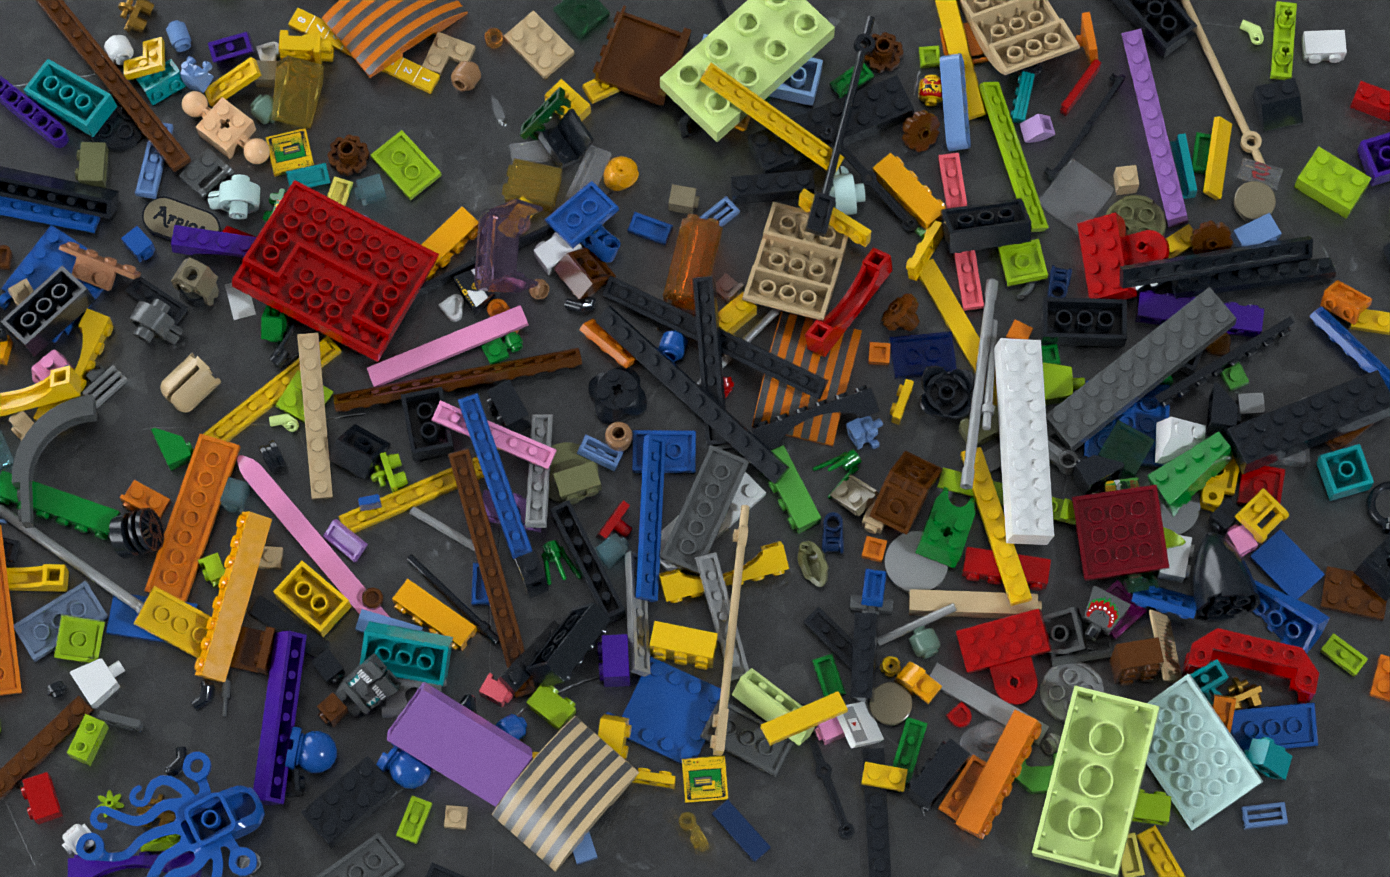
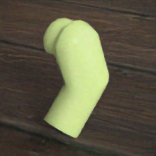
M1243 19L1239 29L1249 33L1251 42L1254 45H1260L1264 40L1261 27Z
M286 413L269 417L271 427L282 425L290 432H295L299 427L298 421L290 414Z

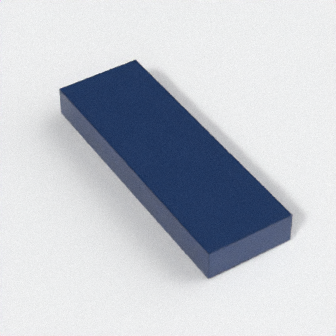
M726 800L712 813V816L754 863L771 849L769 844L729 800Z

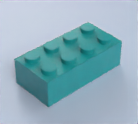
M50 59L45 61L23 89L27 97L39 107L92 137L95 136L117 107L111 94Z
M369 621L364 631L360 665L375 653L386 665L385 672L389 669L395 677L443 686L448 676L453 637Z

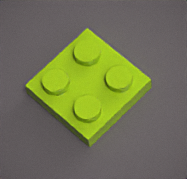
M1039 239L1022 244L998 247L1007 286L1048 278Z
M297 371L278 400L276 407L305 424L301 372ZM323 385L326 406L334 391Z
M61 615L54 657L88 663L98 660L105 622L102 620Z

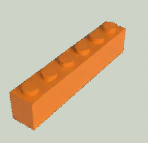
M1013 711L955 823L961 830L982 840L985 835L990 833L994 817L998 816L1001 812L1004 798L1010 794L1014 779L1021 773V765L1024 759L1029 757L1034 740H1037L1041 734L1042 725L1037 719L1020 711Z

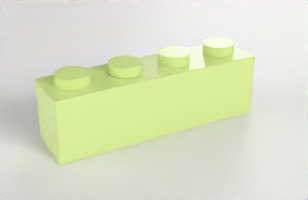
M752 668L740 677L732 693L741 703L767 722L803 707ZM815 726L791 736L789 739L800 746L810 737Z

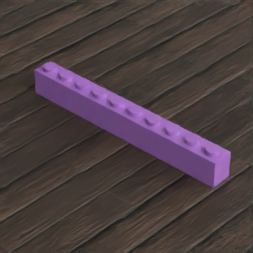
M1137 29L1121 33L1168 228L1189 223L1142 30Z

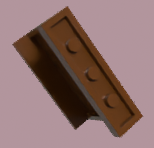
M623 5L621 12H616L613 23H616L614 29H609L606 38L609 40L608 44H603L600 52L602 59L600 62L596 61L594 66L595 80L600 84L604 83L611 88H617L622 92L663 106L667 94L660 88V77L683 58L692 30L684 27L681 33L626 13V6Z

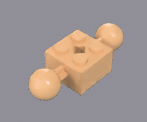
M191 91L183 97V111L191 117H203L196 126L199 137L228 159H231L241 147L244 149L245 158L252 164H261L268 159L270 148L267 142L260 138H249L256 131L254 121L223 97L212 109L208 107L207 98L201 92Z

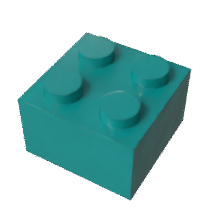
M1360 444L1320 455L1316 462L1330 501L1370 490L1374 483Z

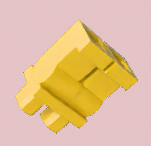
M280 30L279 53L282 64H316L317 67H322V61L333 62V42L330 39H322L321 33H315V36L311 34L289 36L288 30Z

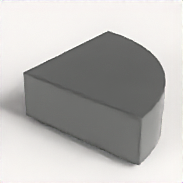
M99 365L95 370L92 369L86 374L87 380L92 384L106 369L102 365Z

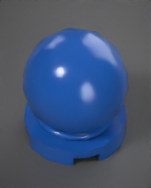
M293 726L290 739H293V748L287 751L285 767L294 770L295 765L299 764L303 770L310 773H322L330 769L337 758L336 743L330 735L321 731H311L304 735L301 727Z
M392 744L394 747L388 754L383 752L376 764L382 772L390 770L391 778L394 782L406 789H415L425 784L432 770V767Z

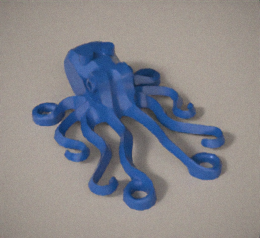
M200 751L192 752L184 759L183 771L188 778L198 783L200 789L197 795L179 779L160 775L150 781L142 800L136 799V794L141 791L142 787L139 785L134 787L129 794L131 804L135 807L146 806L150 802L155 789L161 785L172 787L182 795L181 798L160 801L146 813L139 816H131L106 806L95 808L90 815L92 826L98 830H105L107 828V823H100L97 820V816L100 813H104L132 826H141L152 822L162 812L171 810L176 815L175 821L146 831L136 838L125 851L117 853L106 852L104 841L98 834L86 833L77 841L76 852L81 858L90 861H122L129 859L140 847L154 839L178 834L182 836L180 841L157 857L146 877H159L167 862L187 851H192L195 854L194 861L187 866L169 871L164 877L191 876L202 869L211 858L213 859L211 877H222L223 858L221 847L223 846L228 847L230 850L229 868L231 871L239 876H248L257 868V856L249 848H239L235 839L245 836L260 827L265 816L264 807L258 794L251 787L238 785L218 793H211L206 779L211 772V761L206 754ZM195 760L203 762V768L198 773H194L191 769L192 762ZM88 840H93L96 844V849L91 854L87 853L84 849L85 843ZM240 856H247L250 859L248 867L242 869L238 867L237 860Z

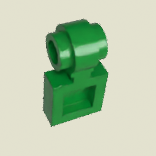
M516 332L509 333L505 336V343L499 337L481 346L490 365L509 358L508 350L514 353L523 348V341L519 334Z

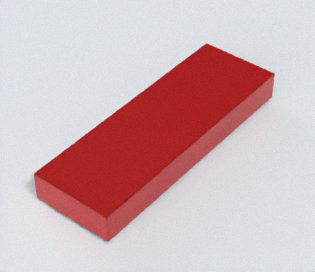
M1097 59L1093 60L1063 101L1060 109L1061 114L1067 116L1099 72L1102 62Z

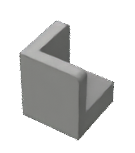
M1263 392L1237 395L1235 403L1238 405V413H1241V420H1246L1247 416L1251 414H1264Z

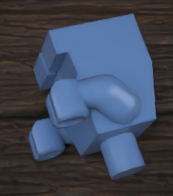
M188 56L186 62H183L181 65L180 76L182 81L189 89L204 93L214 78L212 74L208 73L212 69V65L210 62L204 61L202 69L195 65L197 62L193 57Z
M870 416L860 419L857 418L846 424L847 435L857 450L862 448L866 442L869 443L871 449L879 447V442L877 439L874 440V437L878 435L877 428L883 426L880 418L873 421Z

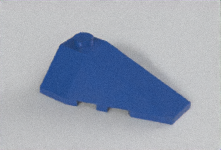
M1255 581L1260 597V605L1253 612L1267 623V628L1271 632L1274 631L1280 638V643L1301 647L1307 654L1322 635L1330 617L1313 606Z

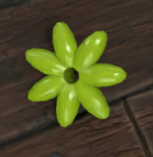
M108 790L107 798L101 795L98 796L102 804L97 807L106 806L117 810L116 808H123L124 804L118 802L121 794L113 797L112 791Z

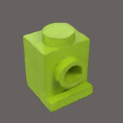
M217 552L198 560L201 569H204L202 572L206 582L211 581L213 588H219V580L225 573Z

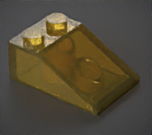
M289 55L277 62L272 120L306 129L311 128L323 85L324 65Z

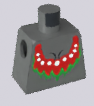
M1094 585L1082 622L1089 626L1084 635L1093 641H1096L1100 632L1109 636L1128 612L1131 604Z

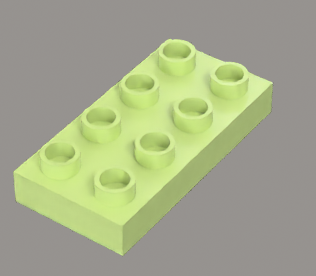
M747 0L660 77V88L718 142L748 114L700 81L710 63L716 65L765 100L834 38L835 27L806 0Z
M1074 686L1032 850L1034 857L1118 877L1159 715V706Z

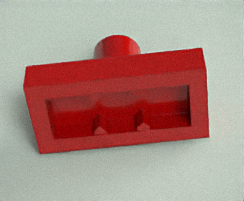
M623 500L618 504L597 533L596 537L604 541L613 529L623 537H627L632 527L621 519L630 506L627 502Z

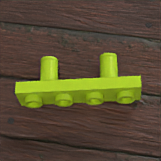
M1277 1L1275 4L1270 79L1286 80L1292 78L1297 3Z

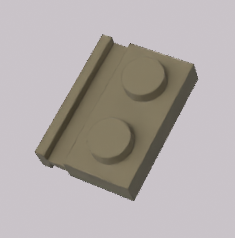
M851 474L847 481H843L830 494L833 501L858 517L873 503L872 500L879 495L877 490Z

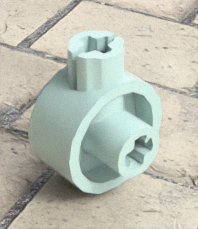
M840 166L841 174L838 168L834 175L829 196L836 198L833 207L846 215L856 214L857 203L865 202L864 184H854L852 173H849L848 169L844 166Z
M233 175L231 180L220 184L219 191L209 193L208 203L213 210L222 209L229 212L230 218L246 219L247 214L259 210L260 187L250 182V177L246 175Z

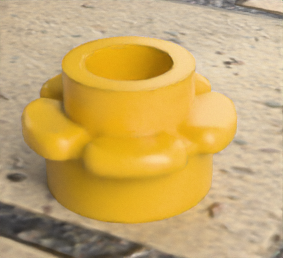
M887 656L880 664V670L888 677H893L901 671L900 661L896 657Z

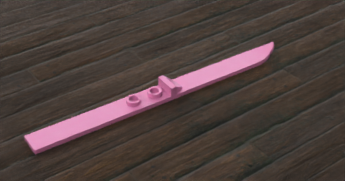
M239 455L237 462L244 479L303 547L307 555L314 560L342 595L350 601V604L360 615L361 609L389 617L381 606L378 609L370 610L363 605L362 594L366 588L265 469L254 459Z

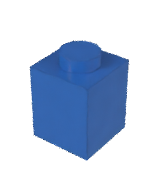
M138 226L121 238L124 246L139 263L149 259L156 250L152 241Z

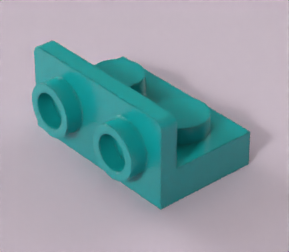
M172 59L165 62L164 71L136 79L152 105L186 87L180 76L181 71Z

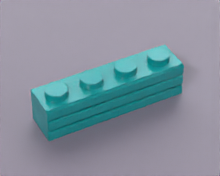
M1022 72V76L1019 75L1017 83H1020V85L1016 87L1015 94L1017 99L1014 98L1013 106L1015 108L1011 110L1010 115L1013 123L1020 124L1025 121L1035 76L1033 73Z

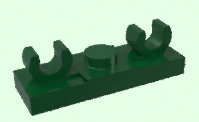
M559 87L521 125L520 137L526 140L531 136L533 140L537 141L539 134L535 131H545L546 128L543 124L551 120L555 110L558 114L563 115L565 109L561 106L571 108V101L565 98V90Z

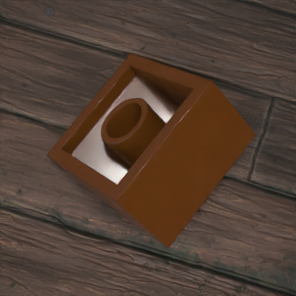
M588 248L568 252L554 268L560 279L567 284L573 295L579 300L592 296L606 286L610 276L616 277L607 264L601 261Z

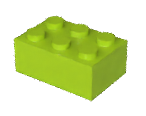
M1318 146L1297 178L1294 188L1347 219L1368 187L1371 177Z

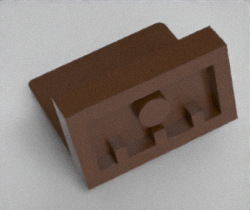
M241 626L230 668L268 675L274 635L276 633L275 628L266 626V630L263 631Z

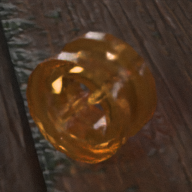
M490 28L486 31L485 42L487 46L498 48L502 45L503 34L501 30ZM492 35H497L498 39L495 42L491 41Z

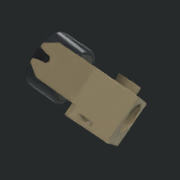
M190 257L184 260L171 282L175 289L181 291L185 302L193 307H202L206 304L211 306L214 303V298L218 297L219 289L216 284L218 276L208 266Z

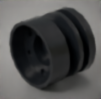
M143 508L132 513L114 516L111 519L109 536L114 550L120 557L124 559L132 558L141 554L158 551L162 548L164 543L163 524L153 509Z

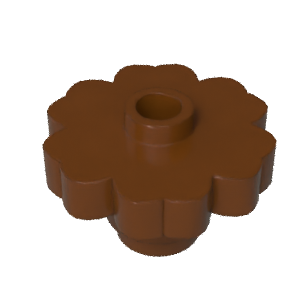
M883 32L881 36L875 33L871 36L875 40V47L870 54L865 56L864 62L870 63L869 68L878 73H882L885 69L889 72L893 71L899 66L900 59L903 57L902 43L896 42L895 35Z
M922 110L915 112L913 116L907 117L903 122V131L905 133L902 136L905 146L921 152L926 151L929 144H934L940 134L937 130L940 126L937 116Z
M348 134L344 139L337 137L330 144L331 151L328 152L327 156L330 166L336 168L338 174L350 176L353 172L361 173L367 167L366 160L370 157L366 143L360 141L358 136Z
M1212 220L1201 223L1200 229H1194L1190 237L1194 254L1231 249L1233 240L1230 236L1229 227L1225 226L1223 222L1215 224Z
M906 293L901 298L897 297L883 313L881 319L883 325L889 331H895L899 326L908 332L914 330L920 322L918 315L915 313L919 305L917 299L911 293Z

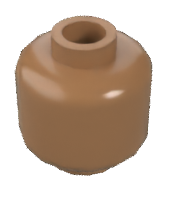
M471 61L460 62L451 74L454 87L460 91L472 90L481 78V72L477 64Z
M614 422L606 429L605 440L611 449L625 451L632 444V431L627 424Z

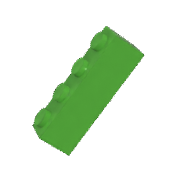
M784 445L772 450L775 455L790 467L777 484H774L771 480L768 484L773 493L777 492L780 498L778 504L782 511L786 510L789 516L787 521L791 529H796L799 534L821 524V516Z

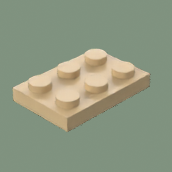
M534 10L504 35V40L544 79L548 78L575 54L574 50Z

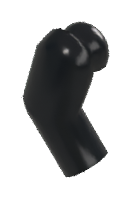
M685 111L679 120L682 137L689 138L692 136L690 123L693 119Z
M587 296L585 303L566 299L564 307L577 312L592 311L596 307L594 306L596 299Z
M186 747L175 748L176 759L165 767V773L168 776H177L183 771L184 759L187 757Z

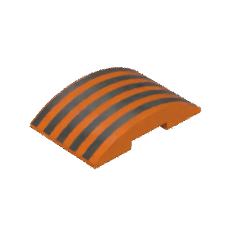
M339 0L326 12L322 20L371 78L402 58L405 51L431 34L437 35L438 32L443 31L467 15L468 12L458 0Z
M782 311L770 352L829 381L821 399H817L764 373L752 427L756 428L755 424L765 420L768 421V424L775 422L776 416L787 413L788 417L796 414V409L805 406L809 410L816 407V402L827 399V402L834 401V396L847 392L862 330L848 327L828 354L823 357L807 349L805 333L817 319ZM842 412L812 417L795 426L786 436L833 447Z

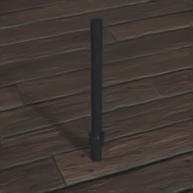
M412 554L408 556L406 561L469 619L482 636L485 635L495 645L500 643L499 636L490 629L491 626L485 620L482 621L416 557Z

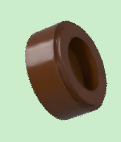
M374 587L366 589L362 594L363 605L370 610L378 609L383 603L382 592Z

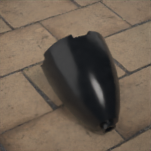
M1216 532L1206 534L1198 548L1193 571V593L1197 616H1204L1205 621H1225L1235 619L1234 615L1247 611V613L1254 611L1260 605V597L1246 562L1236 548L1222 535Z

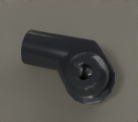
M204 679L200 683V696L191 701L195 710L203 707L213 699L215 687L214 683L209 679Z

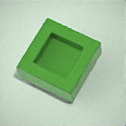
M1241 364L1225 369L1221 374L1229 392L1249 383Z

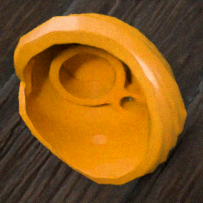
M618 156L609 161L603 173L606 187L613 191H621L632 186L639 176L636 163L624 156Z

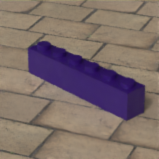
M1154 291L1140 292L1135 322L1161 325L1196 297L1175 299L1174 294L1171 293L1160 295ZM1236 302L1224 303L1237 318L1236 324L1224 334L1254 338L1262 333L1264 308H1259L1257 305L1242 306Z

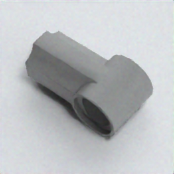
M1048 437L1049 461L1055 464L1061 473L1065 475L1073 474L1077 464L1076 461L1078 460L1076 453L1065 449L1051 437ZM1071 460L1073 464L1067 466L1063 463V461Z

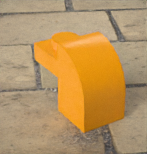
M908 662L894 679V682L904 686L910 695L915 693L927 704L932 701L942 688V685L926 674L923 668L913 662Z

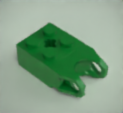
M944 487L930 509L915 553L955 568L962 555L975 516V498L971 497L970 501L963 507H956L949 501L948 488Z

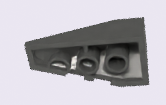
M1072 607L1043 615L1052 649L1048 653L1067 654L1086 649L1085 628L1079 608Z

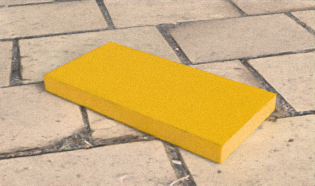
M153 586L133 624L198 659L202 652L200 648L201 642L206 637L208 631L206 628L207 621L211 616Z

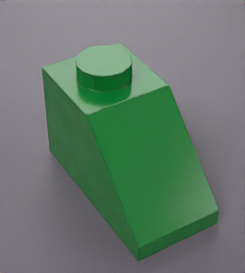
M267 305L261 317V339L269 342L282 341L286 331L288 315Z
M158 428L151 429L171 471L190 463L191 454L194 451L190 441L185 443L182 436Z

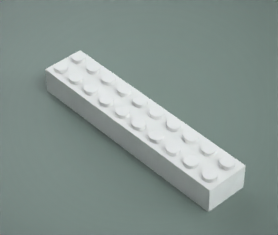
M1000 338L994 347L1006 543L1048 545L1054 537L1041 340Z

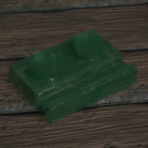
M1152 571L1119 576L1120 582L1128 593L1149 590V586L1159 588L1158 579Z

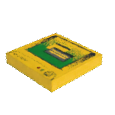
M306 128L266 137L275 177L285 175L286 171L314 165Z
M725 755L682 759L685 803L728 799Z

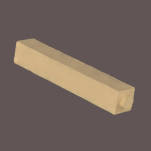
M910 589L909 615L926 616L954 603L957 611L944 617L1002 619L1038 608L1042 611V601H1038V594H1031L1032 600L1030 602L1011 606L1007 593Z

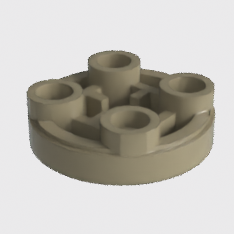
M1258 181L1244 183L1238 188L1234 196L1236 212L1248 223L1268 213L1272 214L1276 204V198L1272 189Z
M887 682L875 688L874 702H869V708L875 721L889 726L898 725L906 721L910 715L912 698L904 686L894 682Z

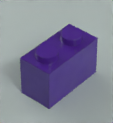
M248 32L208 42L213 63H220L255 52Z

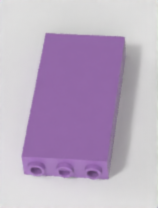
M426 682L422 683L387 732V740L495 807L520 776L522 770L533 760L532 748Z

